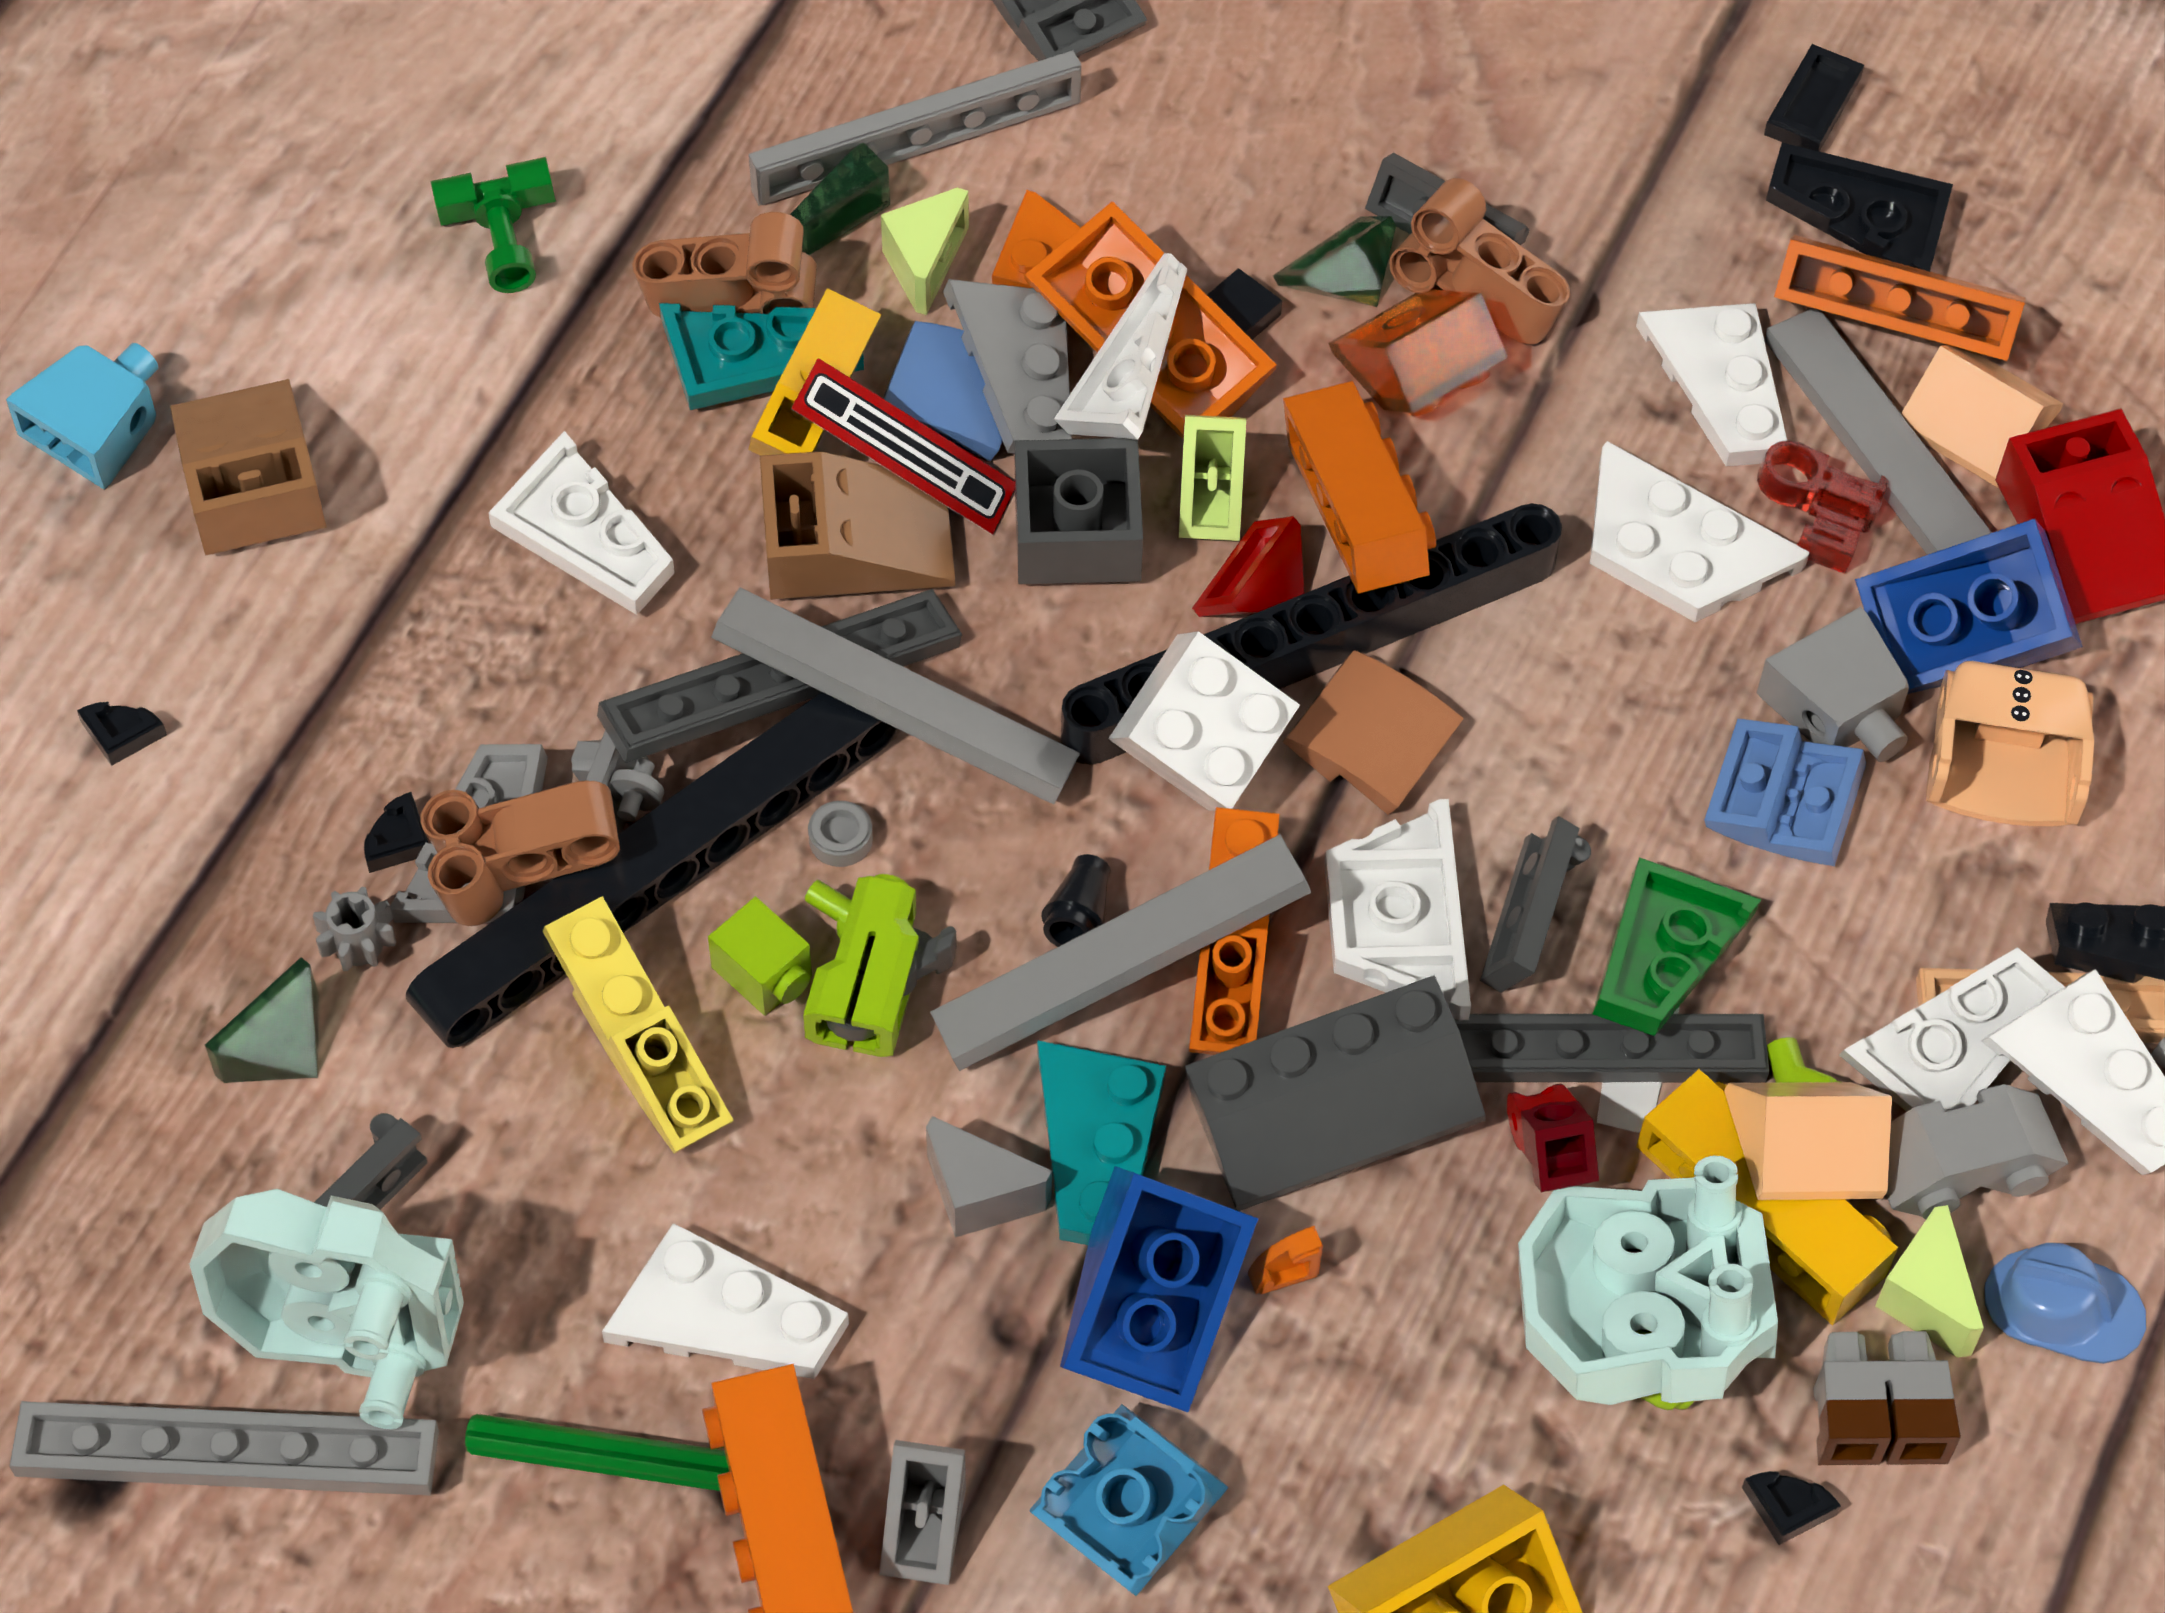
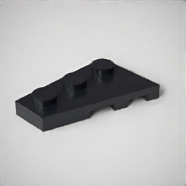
M2087 902L2078 904H2049L2046 927L2055 965L2083 972H2090L2096 969L2100 976L2135 983L2144 976L2165 981V906L2153 904L2142 906L2105 905Z

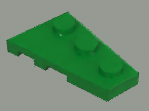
M1639 857L1632 873L1592 1015L1655 1036L1753 918L1761 899Z

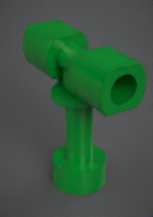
M546 157L506 165L508 176L473 183L471 173L431 181L441 226L475 219L480 226L490 229L494 250L485 259L490 286L502 293H515L528 288L536 278L533 258L529 249L517 245L513 224L520 218L522 209L556 202Z

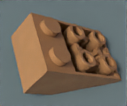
M289 379L170 406L183 471L205 556L327 528Z
M822 451L760 456L770 600L955 586L947 506L879 464Z

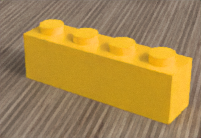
M1698 1069L1644 1117L1636 1147L1671 1179L1695 1177L1694 1167L1698 1161L1713 1155L1723 1156L1736 1164V1174H1738L1736 1200L1763 1214L1770 1269L1833 1326L1887 1276L1898 1246L1892 1242L1887 1229L1877 1219L1870 1215H1862L1845 1199L1758 1200L1724 1092L1727 1085L1721 1082L1714 1083L1706 1074Z

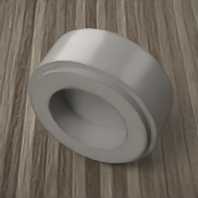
M832 801L822 805L813 813L808 824L811 851L817 859L830 866L845 867L861 861L870 851L873 841L872 823L869 815L862 807L849 801Z

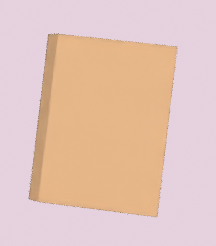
M1942 345L1933 357L1901 415L1925 445L1998 488L1995 479L2009 438L2047 428L2061 411L2063 403L1976 352L1950 345Z
M1852 1082L1727 1084L1724 1092L1758 1200L1884 1198L1888 1190L1892 1096Z

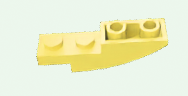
M603 896L544 926L543 933L574 987L572 994L629 1090L672 1152L675 1154L734 1121L676 1016L669 1005L664 1007Z

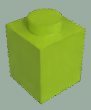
M756 896L708 936L712 969L764 1016L781 1002L788 1004L794 1001L809 984L810 977L812 976L810 944Z

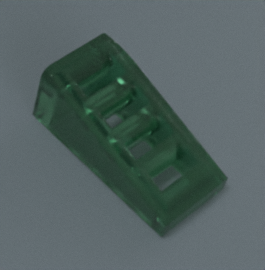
M861 143L852 149L790 214L803 225L802 252L811 255L890 206L888 166L865 143Z

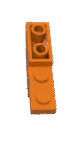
M1216 807L1209 870L1278 836L1280 814ZM1270 914L1200 949L1189 1052L1216 1055L1257 1040Z

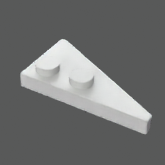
M1164 253L1055 416L1054 420L1068 434L1137 440L1142 434L1187 273V268L1171 253Z

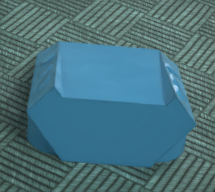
M1121 1404L1113 1414L1099 1416L1093 1421L1084 1434V1448L1064 1470L1052 1475L1043 1487L1041 1497L1029 1511L1128 1591L1137 1596L1229 1487L1145 1420Z

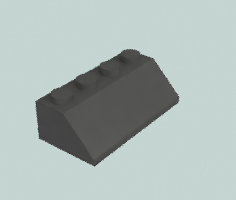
M1435 975L1185 1066L1193 1104L1237 1211L1486 1121L1485 1111L1459 1029Z

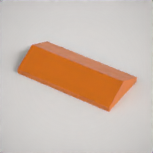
M1112 201L1024 275V280L1036 292H1039L1057 310V313L1098 353L1164 252ZM1187 275L1185 276L1150 407L1183 440L1185 415L1232 417L1276 370L1277 366Z

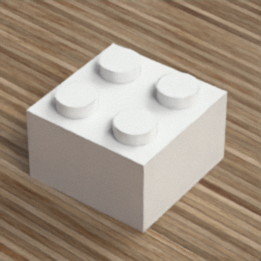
M1199 631L1177 634L1108 739L1208 811H1215L1216 807L1232 809L1300 704Z

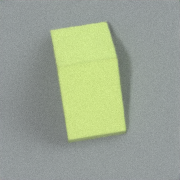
M957 187L881 214L882 252L917 313L928 314L968 231V190Z
M1185 415L1179 538L1240 541L1246 418Z
M1945 1205L1934 1207L1887 1276L1875 1307L1914 1331H1926L1930 1341L1960 1358L1972 1355L1984 1327L1949 1207Z

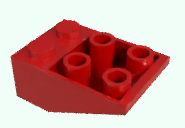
M2122 408L2010 437L1995 481L2017 524L2035 518L2046 531L2075 624L2165 600V516L2148 457Z

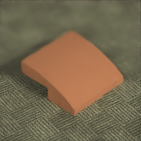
M1353 650L1282 742L1328 781L1331 782L1341 775L1389 815L1399 807L1464 718L1408 677L1365 654Z

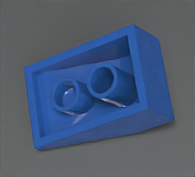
M2035 518L1855 579L1864 611L1868 614L1907 679L1909 687L1907 694L1940 687L1945 671H1955L1965 661H1978L2021 668L2083 647L2046 531Z
M1115 1166L1091 1230L1060 1367L1189 1412L1259 1218Z

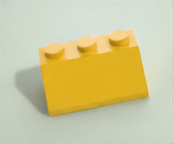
M1504 1484L1327 1586L1338 1613H1583L1544 1511Z

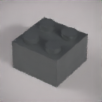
M1124 438L1015 440L1018 584L1141 581L1143 527L1138 440Z

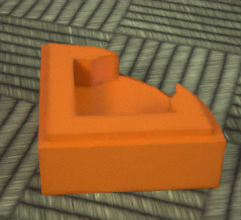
M1315 1225L1285 1237L1266 1249L1255 1259L1248 1270V1276L1255 1294H1265L1316 1278L1319 1275L1323 1245Z

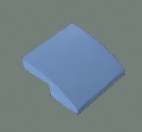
M915 321L911 326L883 399L957 446L990 462L999 451L1002 438L982 391L985 382L975 357L968 356L961 337L964 330Z
M1738 718L1704 819L1705 825L1717 833L1746 845L1789 858L1835 866L1866 767L1864 750L1802 741L1799 726Z

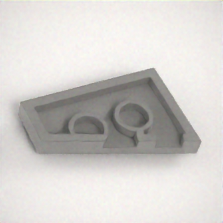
M948 279L943 291L950 310L955 309L964 330L961 337L968 356L975 357L985 382L982 391L1007 453H1015V440L1072 439V435L1068 434L1054 420L1070 395L1066 321L1033 288Z
M481 744L455 790L469 794L479 808L540 792L543 788L548 757L542 744ZM425 842L415 860L418 870L405 893L398 891L390 905L395 923H457L444 907L427 877L428 866L437 854L431 843ZM526 886L504 891L503 904L499 912L486 923L493 922L523 901Z

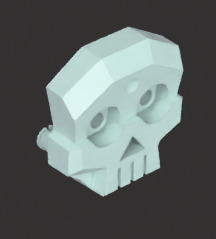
M1715 1155L1705 1157L1698 1161L1694 1167L1695 1177L1648 1180L1642 1191L1581 1186L1553 1190L1518 1242L1519 1280L1526 1349L1576 1400L1613 1405L1661 1393V1401L1668 1403L1723 1399L1724 1391L1748 1363L1755 1358L1775 1359L1778 1318L1763 1214L1736 1200L1737 1166L1730 1159ZM1639 1249L1641 1252L1631 1253L1626 1250ZM1645 1329L1652 1333L1644 1335L1638 1334L1635 1331Z
M280 1189L236 1197L204 1222L189 1263L203 1315L255 1358L337 1365L344 1373L370 1377L371 1381L364 1402L360 1406L359 1413L361 1419L366 1423L382 1429H397L402 1426L403 1414L415 1377H419L424 1371L447 1366L464 1305L459 1273H457V1262L454 1259L455 1251L452 1239L399 1234L392 1227L385 1214L373 1204L336 1196L330 1197L327 1207Z

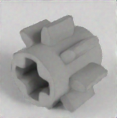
M361 887L357 892L342 894L336 891L332 892V901L329 903L326 912L319 911L313 914L316 930L321 933L316 938L321 957H328L336 953L340 959L343 971H348L352 966L370 964L373 967L377 966V957L381 953L383 946L389 947L396 944L393 927L389 925L393 920L390 904L388 901H381L374 905L368 897L366 887Z

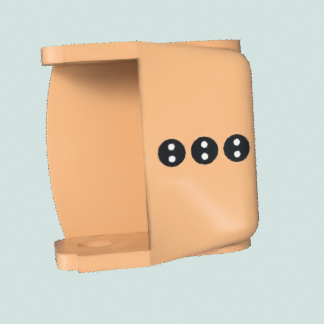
M1965 661L1955 671L1946 670L1938 701L1935 740L1929 760L1926 801L1961 815L2003 824L2021 826L2077 825L2085 808L2089 786L2092 781L2094 753L2092 728L2093 693L2087 692L2086 684L2080 678L2069 675L1978 661Z

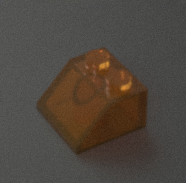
M1430 289L1428 292L1414 293L1328 343L1333 355L1383 410L1406 412L1411 417L1421 416L1437 409L1443 404L1441 396L1455 388H1469L1483 382L1491 375L1489 368L1508 358L1482 293Z

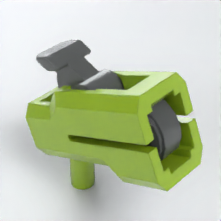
M878 874L874 877H859L852 900L821 880H816L809 887L805 895V902L837 921V935L840 938V943L835 959L816 969L803 1014L805 1038L819 1045L843 1050L847 1049L849 1041H854L853 1052L877 1057L893 1056L910 993L917 985L918 979L933 971L936 974H940L952 967L957 947L956 930L953 926H949L943 929L938 936L932 938L928 933L913 928L917 913L916 889L894 875Z

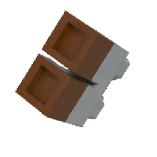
M1902 1331L1891 1335L1888 1343L1890 1361H1867L1865 1336L1858 1332H1832L1829 1334L1824 1346L1822 1368L1813 1388L1814 1398L1818 1401L1820 1429L1816 1440L1818 1465H1880L1884 1454L1887 1465L1949 1464L1961 1438L1948 1360H1936L1929 1335L1926 1331Z

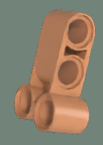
M1452 178L1446 180L1413 215L1411 221L1412 233L1391 254L1389 265L1394 279L1403 288L1415 293L1428 292L1436 284L1510 338L1524 344L1539 343L1546 337L1570 296L1568 283L1556 270L1483 219L1486 212V204L1483 195L1477 187L1464 179Z
M768 212L755 217L750 224V233L650 242L636 253L632 263L633 272L647 306L658 317H660L659 303L680 304L681 311L712 312L713 305H733L736 307V313L760 312V314H769L775 307H814L816 262L810 255L802 252L804 230L801 222L792 215L782 212Z
M597 781L573 782L479 808L474 799L466 792L446 790L432 797L421 812L420 823L437 851V854L428 866L427 877L450 916L458 924L465 926H478L490 921L499 912L503 904L504 891L602 865L611 861L620 851L611 789Z

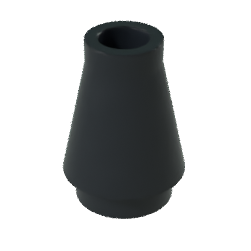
M1090 854L1076 857L1070 872L1042 910L1041 917L1044 923V934L1055 946L1059 947L1104 924L1107 882L1111 869L1102 858Z

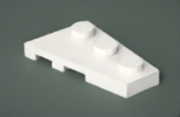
M1756 303L1639 312L1636 324L1637 329L1646 342L1652 341L1663 358L1661 366L1671 382L1677 381L1692 403V415L1725 466L1785 462L1789 446Z
M565 431L488 513L492 528L636 615L639 614L675 573L672 557L634 512L623 507L609 490L606 479L596 467L591 469L577 452V445Z
M2017 947L1954 984L1931 1000L1893 1020L1890 1024L1865 1039L1863 1038L1844 1049L1839 1056L1883 1093L1892 1096V1100L1906 1112L1916 1106L1941 1101L1945 1112L1970 1106L1977 1101L1976 1096L1979 1090L1987 1089L2010 1061L2004 1054L2000 1056L1981 1040L2065 986Z
M2096 969L2079 977L1981 1040L1999 1056L2004 1054L2028 1074L2029 1077L2027 1079L2045 1095L2052 1094L2081 1119V1125L2141 1175L2152 1173L2165 1164V1076Z
M673 1223L606 1324L602 1335L604 1343L628 1347L629 1342L663 1347L664 1353L689 1357L692 1352L732 1359L736 1366L759 1370H768L794 1364L796 1376L815 1379L848 1327L849 1318L847 1312Z

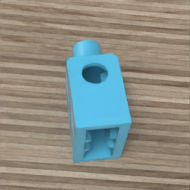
M137 343L130 344L114 361L88 345L77 346L6 399L17 434L105 490L155 422L156 411L149 387L145 382L158 370V363L149 351Z

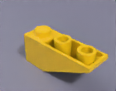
M826 289L751 436L748 450L760 456L816 451L825 430L791 408L817 358L846 376L852 377L882 314L837 292Z

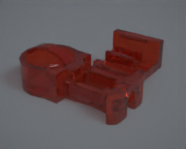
M1788 440L1775 443L1766 452L1758 470L1757 483L1760 490L1770 500L1780 505L1794 507L1809 512L1808 515L1814 516L1813 526L1805 524L1797 545L1810 552L1808 556L1809 561L1845 574L1854 556L1861 532H1869L1878 515L1888 486L1887 478L1881 475L1879 482L1876 483L1847 474L1827 464L1830 455L1816 451L1801 442ZM1781 464L1793 466L1800 470L1807 477L1808 481L1800 483L1788 481L1781 477L1774 470L1773 466Z

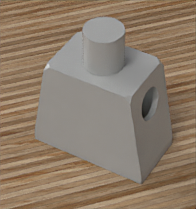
M1862 607L1853 610L1765 660L1757 694L1791 725L1799 726L1800 733L1809 741L1850 747L1861 740L1878 762L1886 761L1895 756L1908 741L1906 734L1895 723V720L1901 714L1909 690L1907 679Z

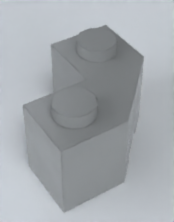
M2002 1084L1979 1090L1976 1096L1978 1104L1945 1112L1941 1101L1916 1106L1891 1121L1888 1190L1886 1193L1891 1208L1927 1219L1934 1207L1948 1205L1949 1211L1952 1213L1960 1206L1959 1199L1980 1186L2008 1193L2015 1197L2032 1194L2046 1186L2049 1182L2048 1176L2069 1163L2039 1095Z

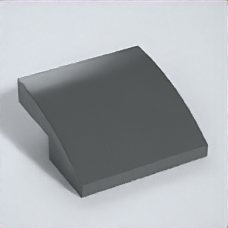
M992 0L1010 28L1038 61L1074 50L1078 57L1146 25L1147 18L1136 0Z

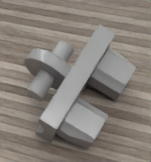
M606 730L602 740L577 742L571 758L572 771L579 781H597L611 789L618 834L623 831L626 821L632 822L635 820L638 810L650 811L660 805L665 791L663 786L651 777L655 765L649 761L647 756L625 763Z

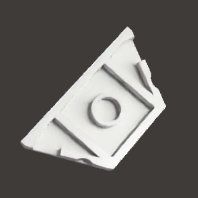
M1607 441L1602 447L1594 513V532L1590 554L1591 565L1693 622H1697L1720 611L1721 607L1727 602L1741 601L1760 592L1763 582L1787 571L1791 576H1794L1805 568L1809 551Z
M1438 799L1429 804L1427 814L1402 825H1399L1396 819L1375 828L1369 836L1363 839H1351L1326 851L1324 868L1333 971L1335 974L1385 993L1435 975L1453 1018L1469 1020L1471 1001L1449 799Z

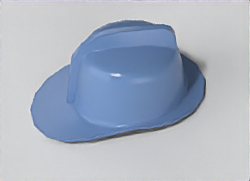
M2044 1243L2008 1254L1992 1268L1985 1282V1306L1993 1323L2007 1336L2028 1345L2042 1347L2078 1360L2104 1364L2124 1359L2138 1348L2146 1331V1310L2137 1290L2122 1275L2102 1265L2093 1263L2079 1249L2064 1243Z

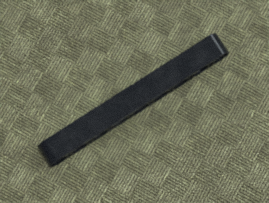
M1530 503L1521 505L1437 539L1436 547L1428 549L1429 576L1359 594L1350 576H1346L1203 635L1273 686L1282 689L1342 664L1353 650L1367 654L1542 582L1555 569L1562 523L1559 516L1552 509L1542 504ZM1525 542L1535 543L1537 545L1527 544ZM1471 564L1482 565L1484 567H1475ZM1418 586H1422V587H1427V588H1430V589H1427V590H1426V589H1419V588H1417V587H1418ZM1361 609H1373L1375 612H1367ZM1307 631H1317V632L1322 633V634L1314 635V634H1308V633H1306V632H1307ZM1167 650L1080 684L1068 691L1063 699L1061 709V744L1080 753L1076 762L1093 765L1126 753V751L1108 738ZM1258 653L1263 654L1266 657H1253L1249 654ZM1095 722L1099 725L1087 727L1080 725V723Z
M821 692L618 834L620 851L611 861L554 878L428 966L409 985L406 991V1000L448 1048L463 1046L566 974L543 933L544 926L603 896L624 933L876 755L893 739L898 729Z

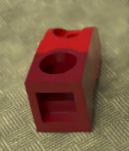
M1563 1084L1552 1085L1540 1094L1530 1096L1517 1092L1507 1095L1508 1120L1514 1142L1531 1163L1533 1180L1540 1192L1599 1181L1594 1121Z

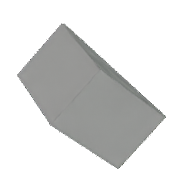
M931 1117L926 1126L927 1158L955 1238L1046 1211L1052 1200V1170L936 1117Z
M895 1440L879 1575L949 1585L966 1491L965 1450Z

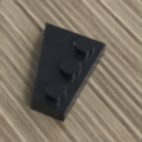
M1782 142L1766 201L1863 254L1930 272L1953 184Z

